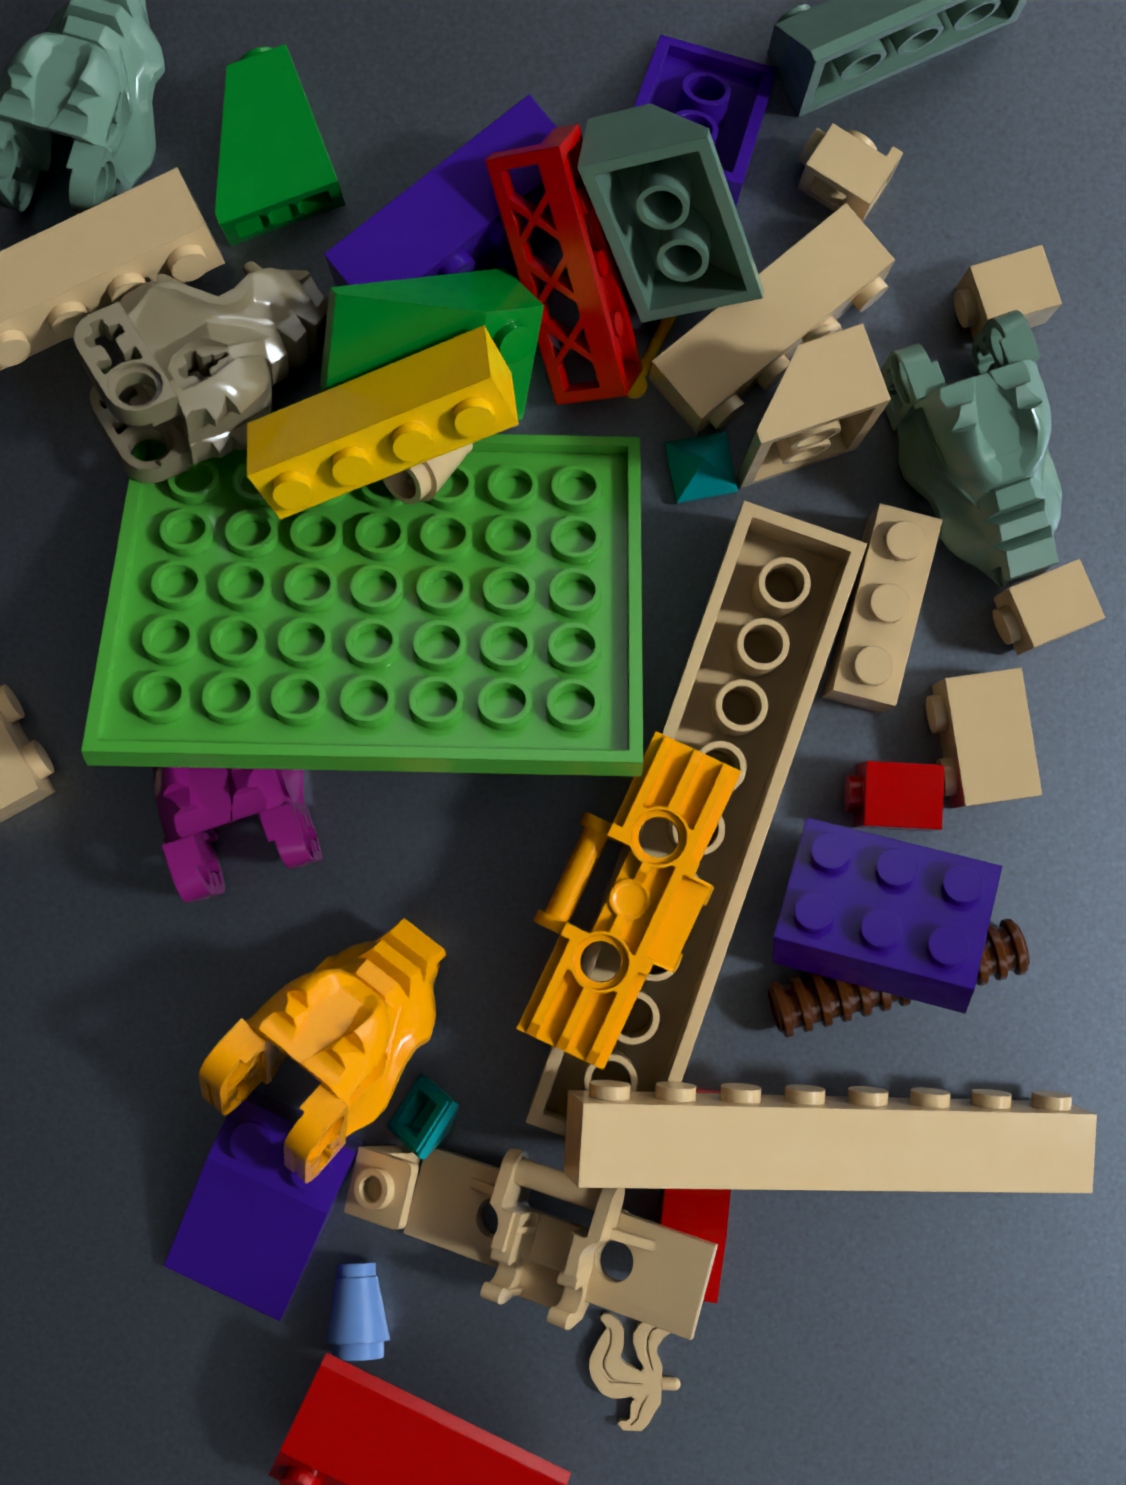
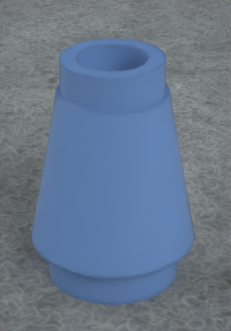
M376 1262L337 1264V1278H335L325 1344H332V1355L343 1361L384 1358V1341L391 1339L379 1279L376 1276Z

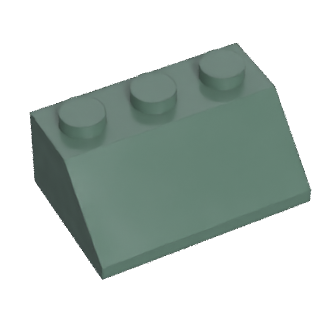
M650 103L587 119L577 168L641 323L763 299L764 289L709 128Z

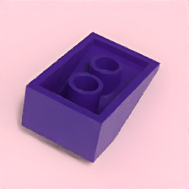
M660 34L634 107L650 103L709 128L735 207L737 208L778 68Z
M254 1089L234 1111L226 1116L205 1161L164 1267L281 1321L356 1161L358 1148L363 1146L364 1141L351 1134L347 1136L346 1144L318 1176L306 1184L297 1176V1172L293 1173L284 1165L285 1139L304 1112Z

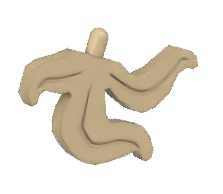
M603 1310L600 1313V1320L605 1324V1328L596 1340L589 1355L590 1375L596 1387L603 1395L616 1399L632 1397L630 1401V1414L627 1417H620L617 1420V1424L624 1431H642L648 1426L654 1413L661 1405L662 1390L676 1391L681 1386L680 1380L676 1377H662L663 1366L657 1353L658 1345L670 1332L640 1321L633 1330V1344L638 1359L642 1364V1367L639 1368L626 1362L621 1357L624 1346V1326L616 1315L610 1311Z

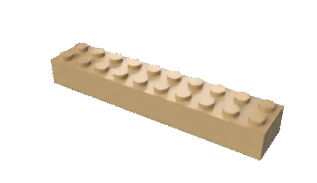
M747 501L743 502L736 516L660 732L742 771L695 874V877L711 884L715 888L707 905H702L681 951L683 957L676 972H670L653 964L604 1070L550 1045L527 1110L526 1123L566 1136L568 1090L589 1091V1082L593 1080L626 1082L631 1085L630 1092H655L657 1082H682L867 543ZM660 817L651 818L640 828L639 843L648 855L662 858L671 854L676 848L678 833L675 826L669 820ZM623 845L620 846L595 920L607 900L628 852L627 847ZM597 941L584 949L580 965L588 978L599 982L607 981L617 974L621 965L619 951L614 945L605 941Z

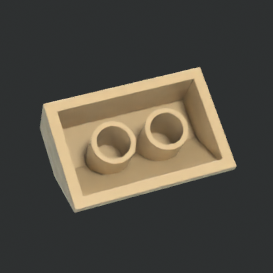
M831 323L816 328L802 337L803 344L798 345L738 471L736 479L740 489L858 448L891 400L863 323L842 330L840 323Z

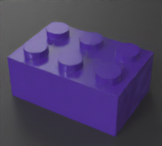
M806 818L773 937L772 963L966 1014L976 986L1002 866Z

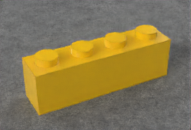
M485 325L247 423V477L279 519L296 514L519 425L512 373Z

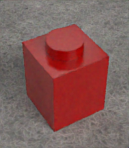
M865 761L857 764L856 775L847 776L844 791L845 812L854 814V828L926 832L942 830L945 765Z

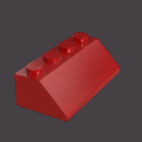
M327 1352L269 1473V1476L280 1481V1485H567L571 1472Z

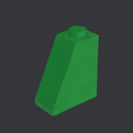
M283 44L275 48L258 47L245 53L239 61L228 64L226 67L215 215L230 247L346 205L337 176L287 45Z

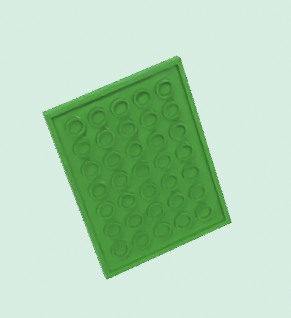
M494 434L473 443L472 451L466 455L464 460L430 501H418L415 504L403 503L390 493L383 479L283 519H279L247 477V448L232 450L222 458L212 457L196 465L190 464L191 469L157 483H141L129 476L81 753L87 766L642 776L643 676L640 437ZM144 440L135 445L133 456L141 461L157 460L164 455L167 447L158 440Z

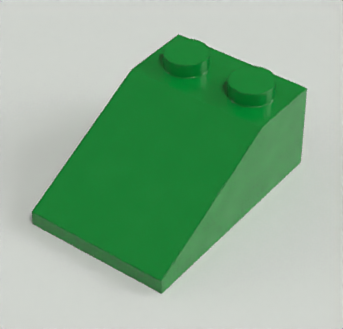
M506 268L330 287L319 393L485 325L512 373L518 420H522L544 305Z

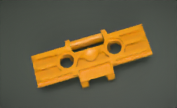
M655 731L643 756L642 776H634L613 823L584 811L579 821V824L584 826V829L546 910L538 909L533 919L534 922L560 934L516 1029L604 1070L653 964L673 973L676 972L683 957L681 951L702 905H707L715 888L711 884L695 877V874L742 771ZM655 817L669 820L675 826L678 833L676 848L671 854L662 858L648 855L639 843L641 826L647 820ZM609 838L627 847L628 852L600 914L597 916L592 929L586 931L569 922ZM593 942H608L619 951L621 958L620 968L617 974L607 981H594L588 978L581 969L580 959L582 952Z

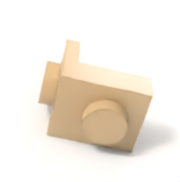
M403 1145L359 1147L344 1213L392 1230L403 1229L407 1223L421 1158L417 1157L408 1147Z

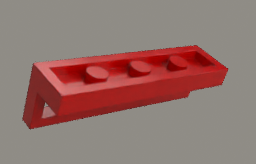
M579 124L554 128L541 144L491 153L485 159L520 282L544 305L538 343L556 405L627 396L643 370L615 259L577 168L583 142ZM538 164L545 188V194L538 206L515 192L509 169ZM548 205L550 206L552 216L545 212ZM522 216L529 220L526 227ZM536 226L560 242L563 258L556 269L533 255L529 238ZM566 267L569 278L563 275V272L566 269ZM540 279L547 283L544 290ZM554 288L577 303L580 319L573 330L550 315L546 300ZM582 329H584L586 339L579 335ZM558 340H560L561 342L564 343V345H563V347H562L561 350H560V346H559ZM570 348L593 362L598 380L570 384L563 360Z

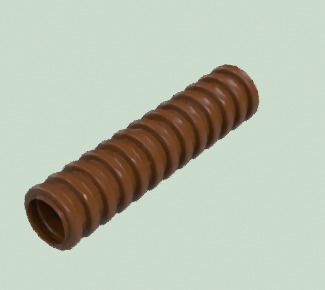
M1012 919L1001 920L998 928L989 924L976 981L977 985L988 984L989 977L994 976L999 981L1005 980L1009 975V971H1013L1019 976L1027 973L1030 964L1027 944L1020 927ZM809 972L808 978L803 980L798 975L789 976V983L781 985L779 980L770 981V988L768 989L769 1002L779 1032H782L786 1038L794 1036L795 1028L802 1027L804 1032L813 1031L814 1023L821 1022L824 1027L833 1025V1018L840 1017L842 1021L847 1022L852 1020L853 1013L860 1012L861 1016L866 1017L872 1014V1008L879 1007L881 1011L885 1012L891 1010L893 1002L898 1001L900 1006H907L911 1003V999Z

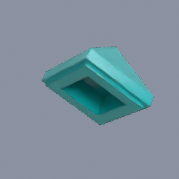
M726 431L665 442L664 445L676 505L737 494L738 489Z
M421 1073L387 1128L417 1157L425 1160L453 1130L460 1104L429 1076Z

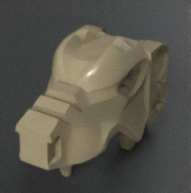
M250 261L243 266L246 276L235 288L220 296L190 287L166 274H159L157 281L143 283L124 295L120 302L118 301L92 312L79 321L75 327L73 339L79 361L94 385L90 390L89 402L95 423L123 469L131 478L141 483L161 482L191 469L190 464L196 465L212 457L222 458L232 450L247 448V423L272 413V386L289 377V369L299 370L308 360V354H318L324 348L329 300L327 296H323L307 270H281L271 267L263 269L255 262ZM106 335L111 342H117L122 363L113 368L112 360L105 348L101 345H96V338ZM148 439L158 440L167 447L164 455L153 461H141L131 454L136 444Z

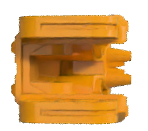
M403 918L378 940L354 944L337 954L328 956L312 972L303 974L282 987L251 1018L245 1021L241 1018L207 1056L199 1071L202 1098L211 1105H214L224 1116L228 1115L251 1094L261 1081L266 1084L272 1082V1078L286 1055L321 1082L299 1107L304 1114L293 1126L284 1142V1165L293 1173L297 1172V1176L306 1184L311 1182L346 1144L347 1136L373 1123L386 1109L407 1062L417 1048L430 1041L436 1020L434 984L440 968L439 962L446 956L444 948Z

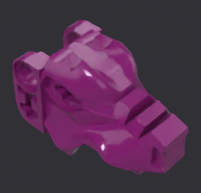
M152 767L154 797L165 834V844L162 845V849L174 885L185 903L200 902L225 892L223 873L213 845V841L219 840L218 833H215L213 828L259 813L267 841L275 840L281 859L288 869H298L307 866V864L322 861L323 857L319 839L309 808L304 803V770Z

